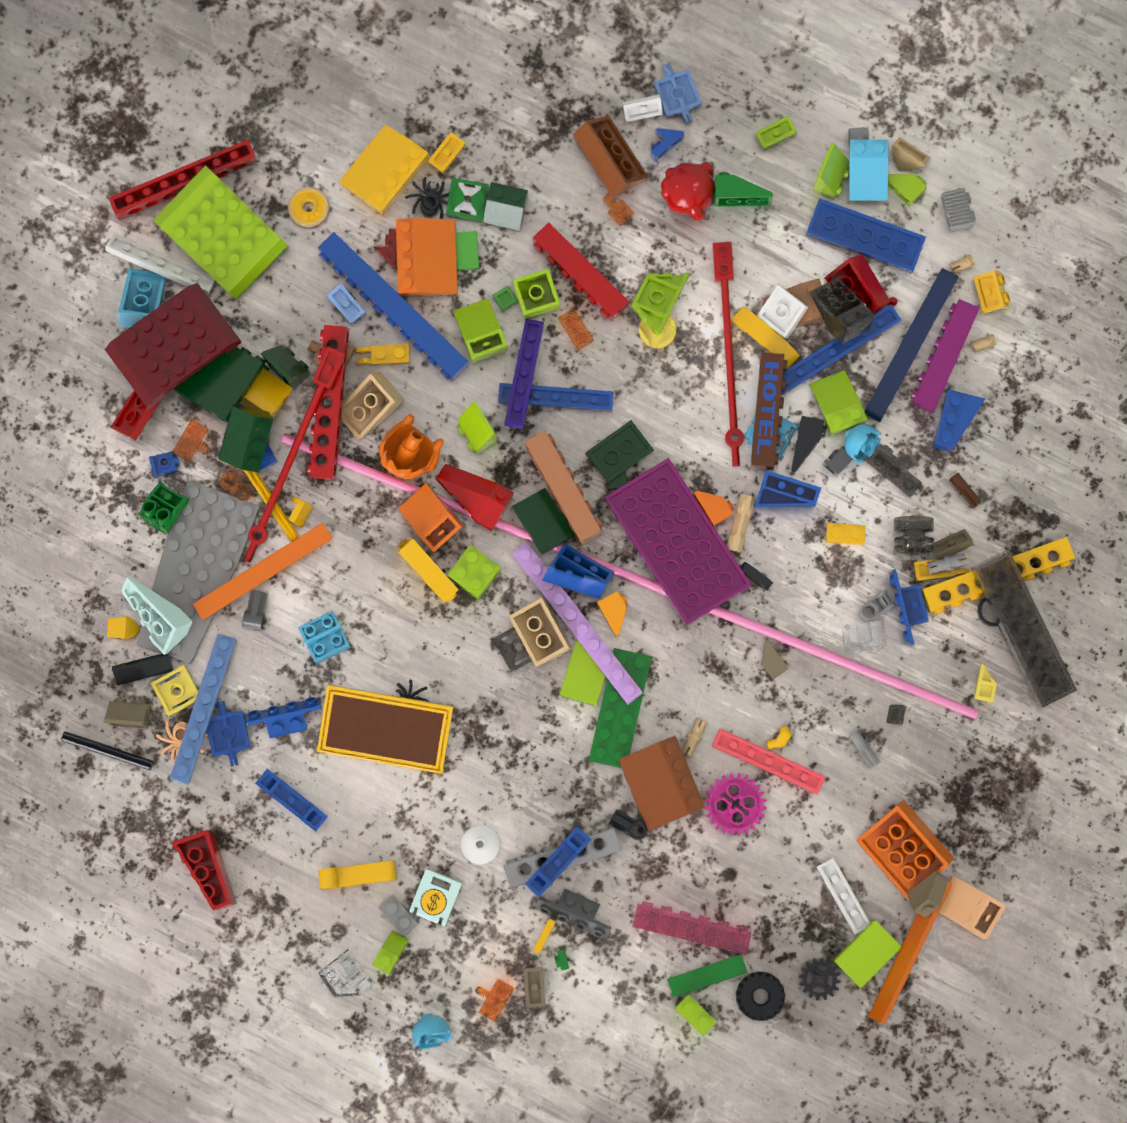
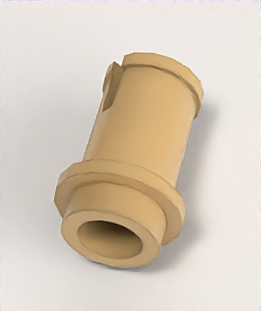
M965 254L963 258L949 265L950 268L959 266L952 270L953 274L956 275L969 267L970 269L973 268L972 266L975 265L971 254Z
M986 334V337L972 341L971 345L974 352L977 353L989 347L994 348V345H997L993 334Z

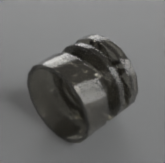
M901 516L893 519V531L902 534V536L893 539L895 543H899V545L894 546V552L905 555H923L934 552V546L928 544L933 543L934 538L925 536V534L934 531V518L927 516Z

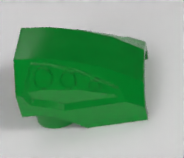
M160 481L150 492L138 514L150 526L164 534H169L171 527L187 506L189 499L169 489Z

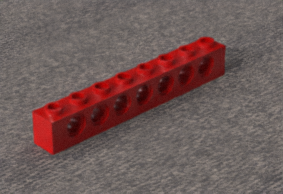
M247 139L108 199L118 220H121L176 197L205 165L218 178H221L258 161Z
M324 325V329H321L320 332L322 348H319V360H322L327 346L332 341H337L338 346L336 350L345 353L346 356L332 389L325 387L313 415L315 417V424L311 426L313 443H310L309 455H312L311 463L309 462L307 467V473L313 479L336 480L350 329L345 326ZM326 398H331L332 405L328 408H325L324 400ZM324 417H329L330 424L324 427L322 420ZM323 436H327L329 439L325 446L320 444V439ZM321 455H326V463L320 465L318 458Z

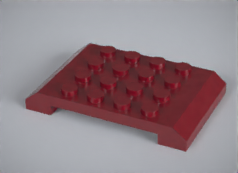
M195 283L187 286L113 339L104 350L149 410L163 400V396L223 352L227 354L242 342L200 285Z

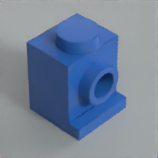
M172 451L149 456L153 475L156 478L178 472L177 466H180L179 459ZM163 460L168 461V464L166 466L161 465V462Z

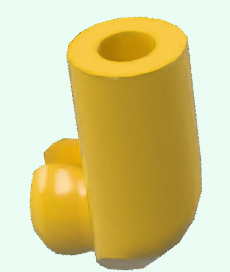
M787 726L779 729L780 733L776 739L766 740L768 750L784 747L791 738V731Z

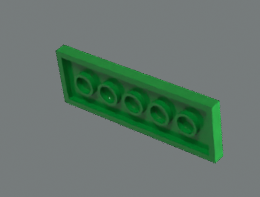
M614 648V656L644 693L652 656ZM607 678L589 761L621 768L618 759L630 755L643 694L628 705Z

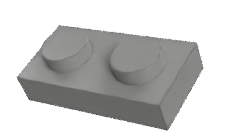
M394 895L378 907L403 937L418 925L417 921Z

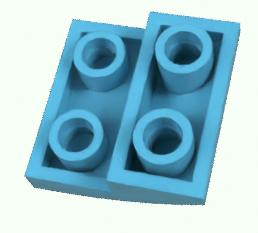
M333 611L298 627L316 664L351 648Z

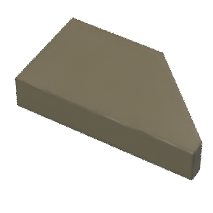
M766 640L761 665L771 679L774 680L789 668L770 642Z

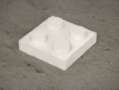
M777 285L757 316L784 338H788L808 309V306L781 285Z

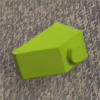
M888 174V187L909 207L927 189L925 180L920 176L917 177L914 174Z
M392 931L372 965L390 975L409 940Z

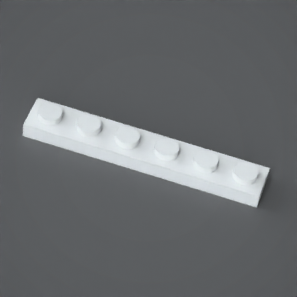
M115 233L106 245L105 251L186 287L198 283L207 296L216 284V281L210 275Z

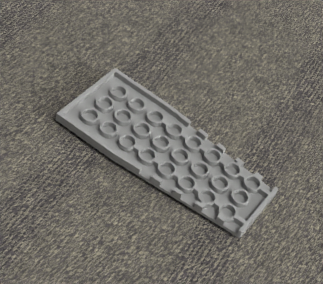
M188 480L183 497H188L189 502L167 535L152 591L180 608L193 621L187 635L168 652L169 657L191 664L196 651L200 647V642L209 628L210 621L213 615H215L214 613L202 620L192 604L232 579L249 539L248 532L254 526L260 506ZM141 626L137 645L162 653L150 640L149 636L151 634L147 627Z

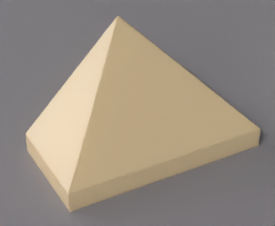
M900 137L892 145L898 171L922 168L931 158Z

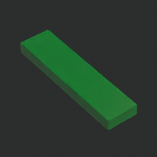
M739 954L667 980L674 998L748 972L742 955Z

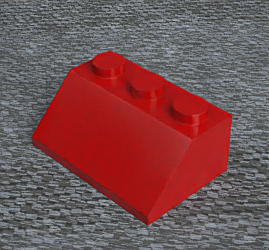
M863 254L849 258L824 277L853 325L879 312L891 303Z

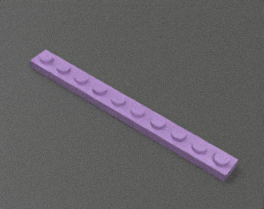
M526 542L515 550L512 555L624 701L629 705L642 695L643 692L563 588L542 581L548 569L530 545Z

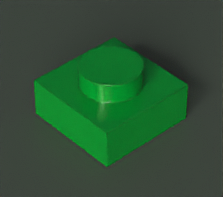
M565 950L557 951L558 955L554 956L557 968L561 967V971L569 969Z

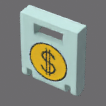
M426 869L409 912L413 914L415 907H417V916L437 924L440 917L444 919L441 925L445 927L462 882ZM436 877L451 883L449 890L432 884L433 878Z

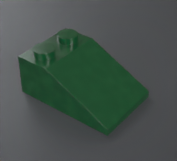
M280 345L261 353L267 366L286 384L291 386L294 391L310 375L307 370L309 367L302 360L298 362L294 358L295 353L288 347L285 349Z

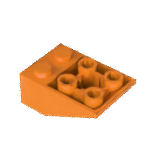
M427 483L398 508L433 553L464 526Z

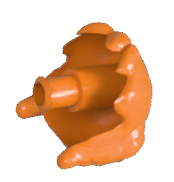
M411 414L407 415L402 422L394 425L386 433L385 438L379 445V456L382 466L395 476L404 479H413L435 470L441 447L444 444L441 438L432 442L422 432L413 427L414 416Z

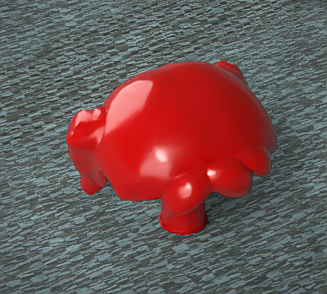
M709 162L701 164L681 163L675 168H668L665 172L666 177L661 183V195L667 201L669 209L674 213L690 215L695 221L703 220L706 217V210L711 205L715 192L714 168Z

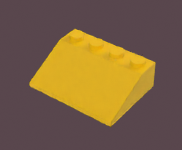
M385 124L341 178L339 184L381 216H384L427 163L429 154L415 142Z

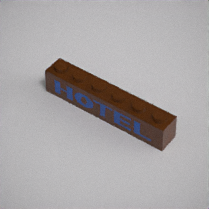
M761 352L750 468L773 470L774 465H778L779 454L775 453L776 446H780L781 435H777L778 427L781 428L782 416H779V409H783L784 397H781V390H785L786 379H783L782 376L783 371H787V360H784V354Z

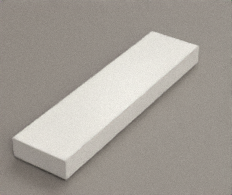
M833 857L817 866V869L853 934L856 935L870 921Z

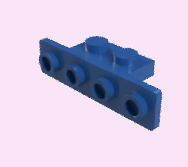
M894 569L892 570L893 575H890L892 587L896 586L898 593L894 594L896 604H901L902 612H899L901 624H906L907 631H903L905 640L913 646L915 643L910 626L927 623L929 620L920 584L901 588L897 571Z
M310 697L305 701H292L286 705L279 707L271 706L262 711L253 710L245 715L246 726L265 722L269 738L307 730L304 713L321 709L320 697Z

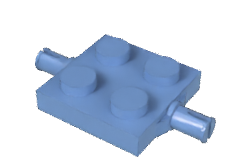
M670 63L664 64L666 76L655 81L654 87L660 96L665 115L669 118L682 114L685 124H689V122H693L689 111L702 105L690 71L687 69L682 72H673Z

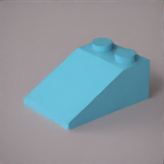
M850 139V201H888L889 140Z
M129 268L118 312L119 326L130 328L162 305L166 277L152 271Z

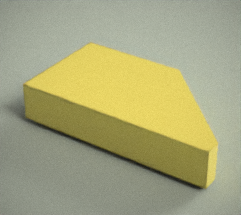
M981 664L974 699L994 703L997 683L986 669V666Z

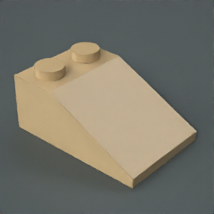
M381 372L371 373L343 403L341 421L358 440H361L393 413L405 399Z

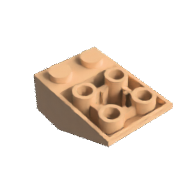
M952 876L950 882L953 884L939 913L979 938L987 940L1006 906Z

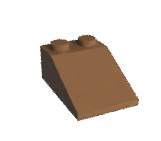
M820 278L786 289L808 306V309L795 328L829 319L830 311ZM770 295L763 298L765 303Z

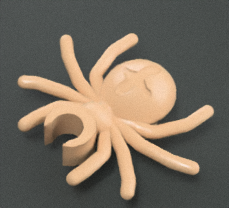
M166 720V731L171 739L164 738L159 734L156 735L162 741L173 743L163 748L160 752L163 754L172 748L171 761L175 760V750L176 756L178 755L188 725L186 722H178L173 728L172 735L169 729V721Z

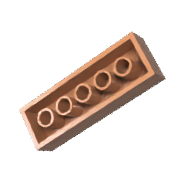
M544 430L526 440L525 448L568 525L574 532L579 545L583 546L601 536L602 524L598 517H593V508L589 501H584V492L579 483L575 485L573 481L575 480L574 474L570 467H565L563 454L560 450L556 451L554 438L551 434L547 435Z

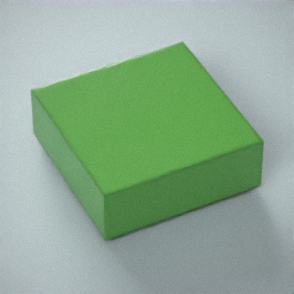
M509 286L492 295L502 312L518 303Z

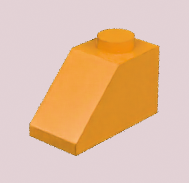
M618 591L597 602L615 637L620 635L627 610L626 605L628 604L623 594L619 595Z

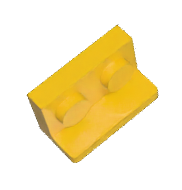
M993 270L973 277L984 314L1002 308H1010V296L1005 291L1004 284L1006 282L1002 273Z

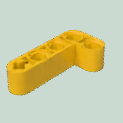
M395 860L318 870L321 890L397 880Z

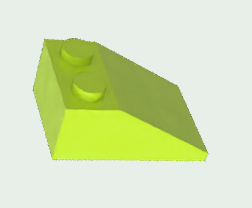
M832 142L817 175L813 192L834 200L836 195H840L844 186L841 184L843 178L847 179L850 168L848 167L849 160Z
M845 370L809 384L830 437L867 422L868 419Z
M474 401L457 419L459 425L456 427L462 436L466 435L469 440L466 444L471 452L475 451L479 455L497 444L495 432L476 401Z

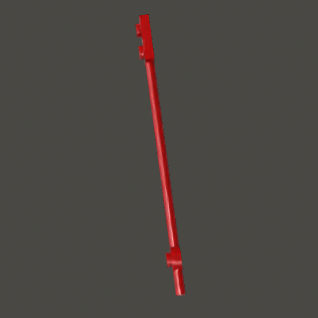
M715 242L712 244L715 281H721L730 430L725 435V442L731 447L732 466L739 467V447L743 444L744 434L738 429L730 317L728 280H734L732 242ZM733 434H736L738 436V440H732L731 436Z
M329 346L326 348L312 381L317 383L318 386L261 520L257 526H253L248 532V538L251 543L244 560L249 563L252 561L257 546L265 543L268 539L266 525L325 387L332 389L346 356L345 353ZM258 531L262 533L261 538H257L256 533Z

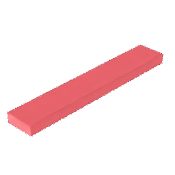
M719 729L712 744V747L817 795L825 780V776L722 729Z

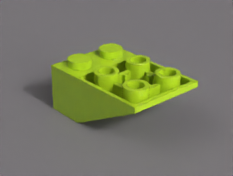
M489 298L453 311L472 363L508 351L506 340Z

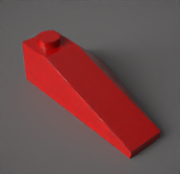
M448 464L443 466L436 477L438 483L459 501V505L463 509L465 508L472 515L471 518L490 531L494 529L510 505L514 492L496 482Z

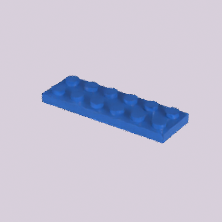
M821 198L818 200L806 235L863 254L911 273L915 269L926 236Z

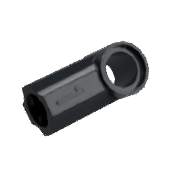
M618 809L609 822L611 826L632 837L634 840L641 841L647 835V829L644 824ZM637 826L642 827L644 831L639 837L633 835V829Z

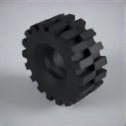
M751 973L745 976L738 985L736 991L738 1008L750 1019L766 1021L774 1018L781 1012L785 1004L786 995L781 981L770 973ZM759 988L765 989L768 993V1000L764 1004H758L753 999L754 991Z

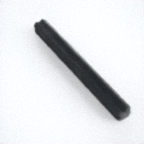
M66 731L62 734L61 740L63 742L146 770H151L154 762L152 760Z

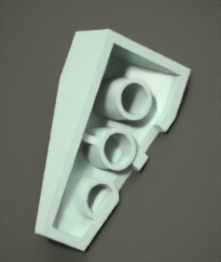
M130 576L126 578L121 590L132 610H137L142 619L140 620L141 625L146 626L151 634L149 638L164 655L167 654L187 635L193 621L180 608Z

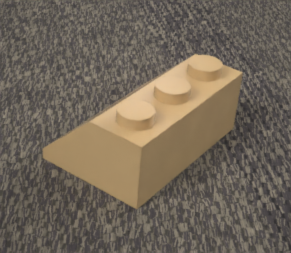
M541 597L508 616L535 667L573 649L546 598Z

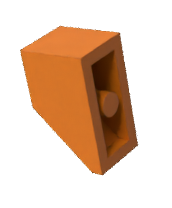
M701 491L694 492L693 496L714 527L733 516L734 513L732 511L735 509L729 500L726 501L724 497Z

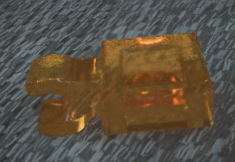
M610 193L603 197L605 204L611 208L608 214L620 227L634 215V212L622 199L617 203Z

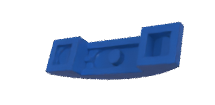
M266 769L255 783L315 832L328 817L269 769Z
M576 827L524 885L536 896L540 897L592 839L580 828Z

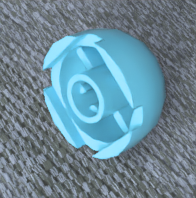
M861 424L850 428L845 434V450L847 454L858 463L865 462L863 458L866 456L871 457L879 446L881 439L878 436L882 435L881 432L868 424Z
M431 1013L421 1016V1019L415 1023L412 1030L414 1047L418 1045L419 1049H431L440 1046L438 1042L445 1040V1043L449 1042L452 1039L449 1024L442 1017L433 1016Z

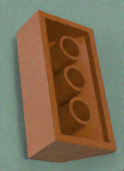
M609 115L586 121L573 133L577 143L581 146L587 159L591 162L612 196L625 193L648 178V175Z

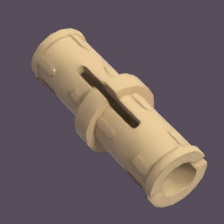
M696 718L691 732L687 734L688 739L682 749L684 755L687 753V756L692 758L698 742L702 740L701 736L708 724L707 721Z

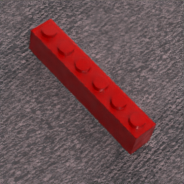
M549 222L533 237V247L539 253L543 252L547 256V261L552 266L557 265L561 269L559 271L565 279L570 278L574 282L572 284L574 288L580 293L583 291L587 295L586 299L593 306L596 304L601 309L599 312L606 319L610 318L613 321L629 305V301Z

